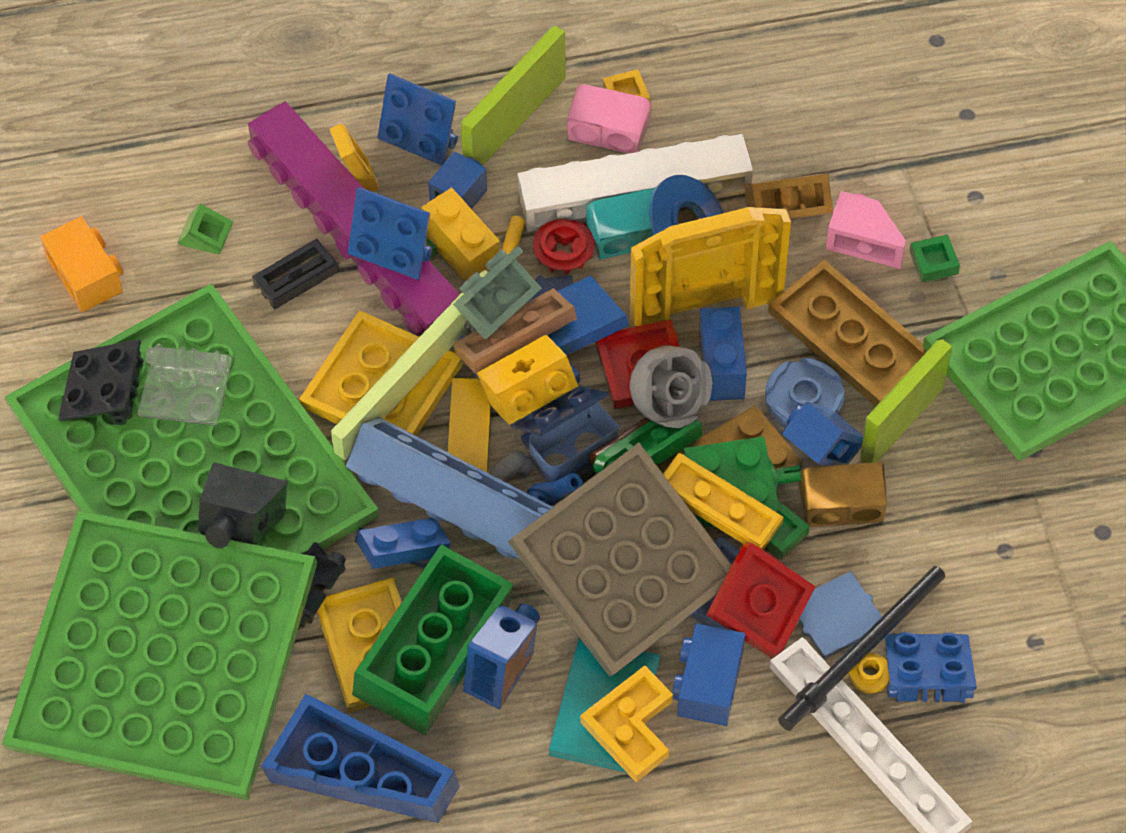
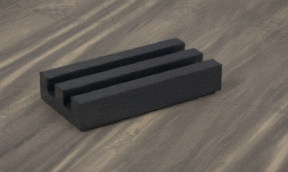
M316 238L253 275L252 279L253 284L257 289H261L262 295L265 299H269L270 305L275 310L338 273L339 266ZM316 254H319L318 257L314 258L313 260L309 261L303 266L299 265L304 261L308 260L309 258L315 256ZM288 271V274L270 285L268 284V282Z

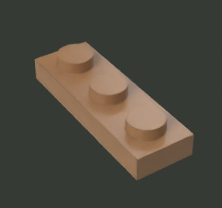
M553 288L525 303L486 340L476 330L454 342L456 355L477 374L479 371L542 336L557 331L576 320L575 308Z

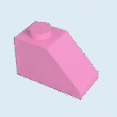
M841 191L828 227L826 250L901 269L906 240L880 202L862 194H851Z

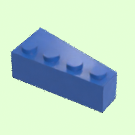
M305 694L261 766L271 783L439 823L460 787L454 770L308 694Z

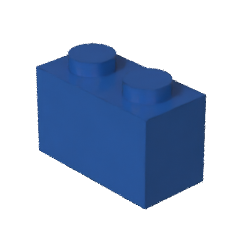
M740 306L700 308L699 342L701 360L706 361L713 382L709 401L745 399L747 371Z
M808 401L804 405H799L791 412L786 422L788 426L782 433L816 463L824 466L849 464L862 448L863 434L835 411Z
M695 623L692 638L685 637L682 645L680 662L686 663L684 675L676 674L672 689L673 700L678 701V717L723 726L728 725L744 652L745 633Z

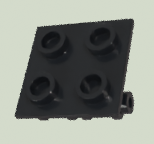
M138 339L73 352L58 420L61 422L108 413L114 424L125 425L127 420L133 416L132 399L137 397L138 391L136 388L139 387L140 383L139 374L144 365V359L141 357L142 353L139 351L141 341Z

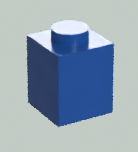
M454 151L428 182L429 200H433L452 187L472 209L487 192L486 168L476 159L466 158Z

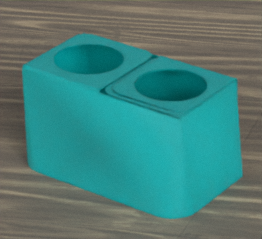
M655 188L596 200L587 205L586 224L594 238V246L599 260L631 253V247L654 236L650 223L649 208Z

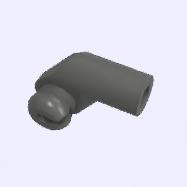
M512 451L492 466L489 474L508 483L509 479L515 474L521 478L529 475L534 463L532 458L525 456L523 451Z

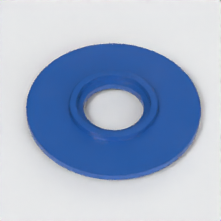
M673 175L661 181L652 194L649 208L650 223L654 235L670 226L678 225L677 215L682 207L694 211L699 219L724 213L710 189L699 180L687 175Z

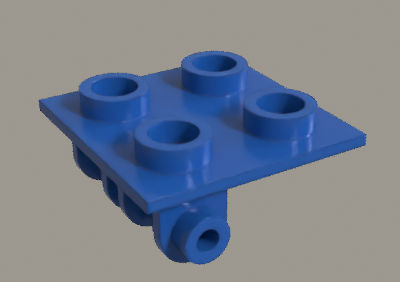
M389 73L387 75L377 138L442 166L446 161L448 148L454 149L458 141V135L453 134V129H451L456 101Z
M358 187L356 190L348 254L419 280L422 262H428L432 254V247L427 246L426 242L430 213Z
M904 632L888 634L885 637L890 679L887 686L888 698H896V702L917 701L918 689H921L922 702H927L928 689H933L934 702H940L941 689H943L942 699L944 702L965 703L966 698L974 697V690H976L977 685L968 634H913Z

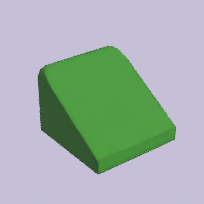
M200 203L189 214L178 244L220 254L233 221Z

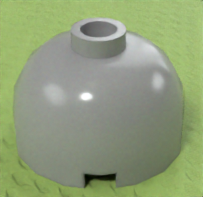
M660 346L650 350L637 361L631 373L629 386L633 403L643 416L658 425L681 428L693 423L698 418L694 415L699 411L701 405L707 406L711 397L713 382L711 371L706 361H702L695 351L684 347Z

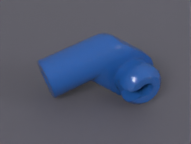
M570 473L559 480L533 484L526 493L551 506L562 501L581 487L583 481L576 473Z

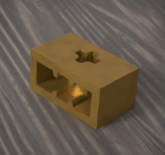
M815 174L744 184L747 207L786 209L789 218L833 213L829 174Z

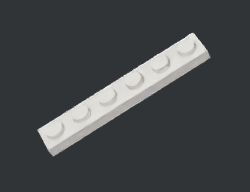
M803 637L770 660V669L795 696L809 682L815 683L830 668ZM843 680L826 695L827 701L815 713H811L919 833H965L971 828L972 820Z

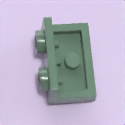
M519 246L509 254L501 249L485 264L490 271L484 277H481L476 272L459 287L464 295L453 305L485 340L542 289L515 259L523 252Z

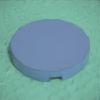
M801 358V362L791 363V360L787 361L770 374L765 388L766 407L771 417L784 428L788 426L786 422L791 412L799 405H804L806 401L832 409L840 416L845 401V391L841 384L842 380L839 374L824 362L812 358Z

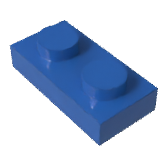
M433 518L359 530L357 541L372 569L431 559L440 545L450 549L451 544L438 521Z

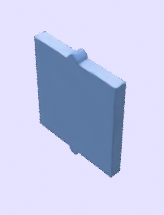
M850 571L814 589L798 621L803 627L802 635L809 636L825 660L854 645L882 616L872 603L873 596L865 593Z

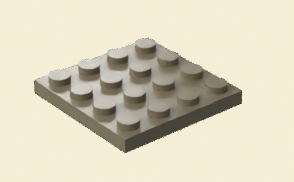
M640 443L508 541L609 677L622 669L714 597L732 566Z

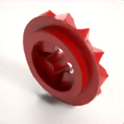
M555 219L542 225L534 235L533 253L537 257L538 264L547 266L551 273L555 270H563L568 275L571 269L579 268L582 270L585 263L593 257L594 238L592 233L585 225L576 220ZM556 241L564 246L570 244V253H566L564 250L556 252Z

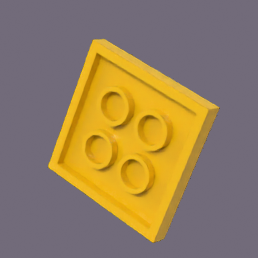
M359 310L299 398V402L305 410L338 424L419 337ZM448 350L384 420L417 436L452 383V378L456 377L463 366V361L456 353Z

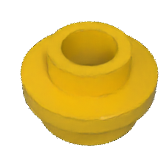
M869 653L849 672V679L853 686L865 694H875L888 686V681H890L887 660L879 654ZM874 668L878 673L867 675L863 669Z

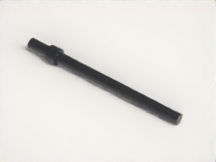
M933 566L815 683L809 682L797 693V700L778 718L779 724L785 730L791 731L808 713H815L827 701L826 695L945 579L944 571L938 566Z

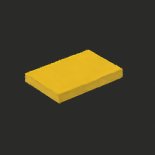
M394 577L328 595L317 611L348 713L371 707V705L352 695L354 672L402 603Z

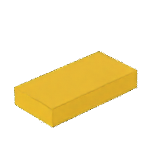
M340 123L330 128L340 157L355 179L366 190L371 192L379 190V184L369 159L347 127Z

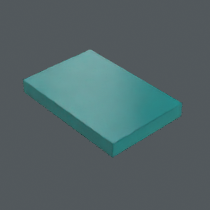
M578 638L549 747V756L627 773L580 723V715L643 666H646L657 677L661 655L643 651L622 669L609 677L583 641Z

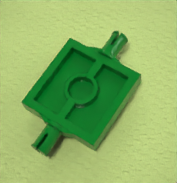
M764 436L684 448V456L778 514L780 513L776 494L777 485L801 482V471L798 464L781 468L774 467L768 456ZM695 514L703 528L714 526Z

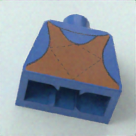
M520 604L515 611L505 606H500L495 610L468 645L464 692L499 710L501 709L533 656L537 623L540 620V615L535 608L528 604Z

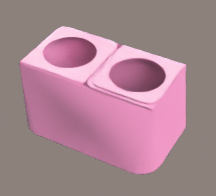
M580 84L576 87L567 117L568 140L626 154L639 152L651 119V104L647 99L640 96Z

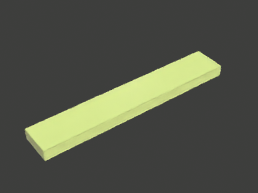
M484 270L479 275L484 277L488 272ZM463 292L331 430L333 450L336 455L346 460L351 454L361 425L377 417L384 419L454 345L453 343L464 334V324L467 319L453 305L464 295Z

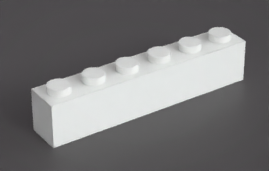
M743 134L723 135L710 140L693 143L683 142L675 146L658 149L647 148L635 153L608 155L595 160L572 161L565 165L533 168L518 173V195L526 221L527 232L536 231L545 223L555 219H572L580 223L586 222V207L591 202L655 188L661 181L673 175H687L699 180L710 189L716 199L745 194L744 184L752 183L753 168Z

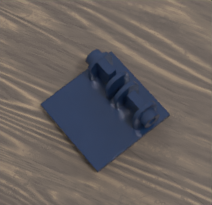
M578 385L575 389L510 424V426L525 432L521 436V441L529 450L531 434L543 436L601 401L608 394L604 391Z

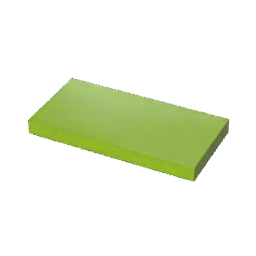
M555 25L551 27L461 121L463 156L474 158L483 166L566 78L564 30Z

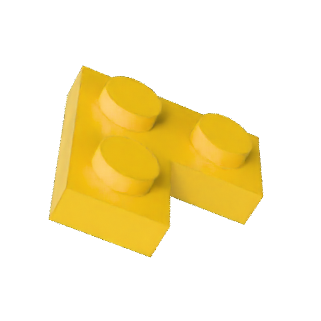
M643 666L581 714L580 723L637 783L669 757V749L645 723L673 702V694L646 666Z

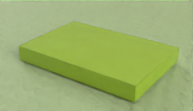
M942 339L937 340L866 417L860 455L864 463L877 462L944 389L952 350L950 344Z

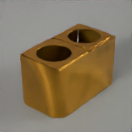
M881 462L809 467L801 471V482H798L804 520L810 525V528L883 522L887 499L885 466L883 464L882 468Z

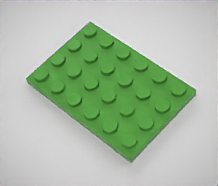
M1112 241L1093 249L924 338L922 347L926 351L940 339L952 346L946 375L1018 461L1029 457L1126 404V257Z

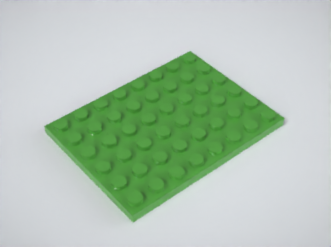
M212 283L96 346L101 347L138 339L141 341L139 351L142 353L141 357L144 359V365L139 374L140 383L139 387L136 388L138 391L137 397L132 399L133 416L127 420L125 425L114 424L108 413L61 422L58 420L72 360L5 396L7 405L79 511L201 534L198 531L200 498L210 469L215 462L288 481L285 516L256 545L306 555L313 542H317L322 549H325L379 517L378 507L352 472L346 468V464L341 457L334 453L332 445Z

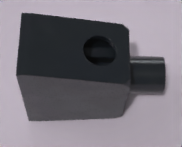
M214 462L200 498L198 531L206 536V540L210 545L216 548L226 547L231 540L256 545L285 516L288 481Z

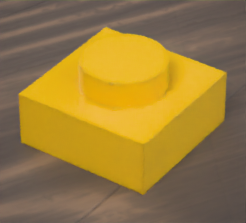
M638 69L603 78L604 89L640 96L650 102L649 93Z

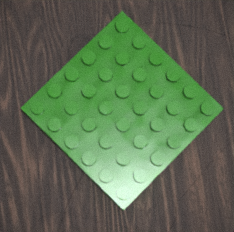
M78 510L2 745L8 750L249 800L318 563L315 556L233 540L224 548H216L210 545L206 540V536L202 534Z

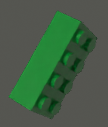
M440 545L354 672L352 695L426 736L465 676L469 643L498 607L505 606L509 608L514 584L449 548Z

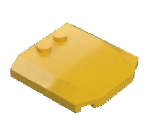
M747 207L670 226L631 247L630 327L670 320L671 314L742 297L746 309L769 304L784 292L791 227V221L786 209Z

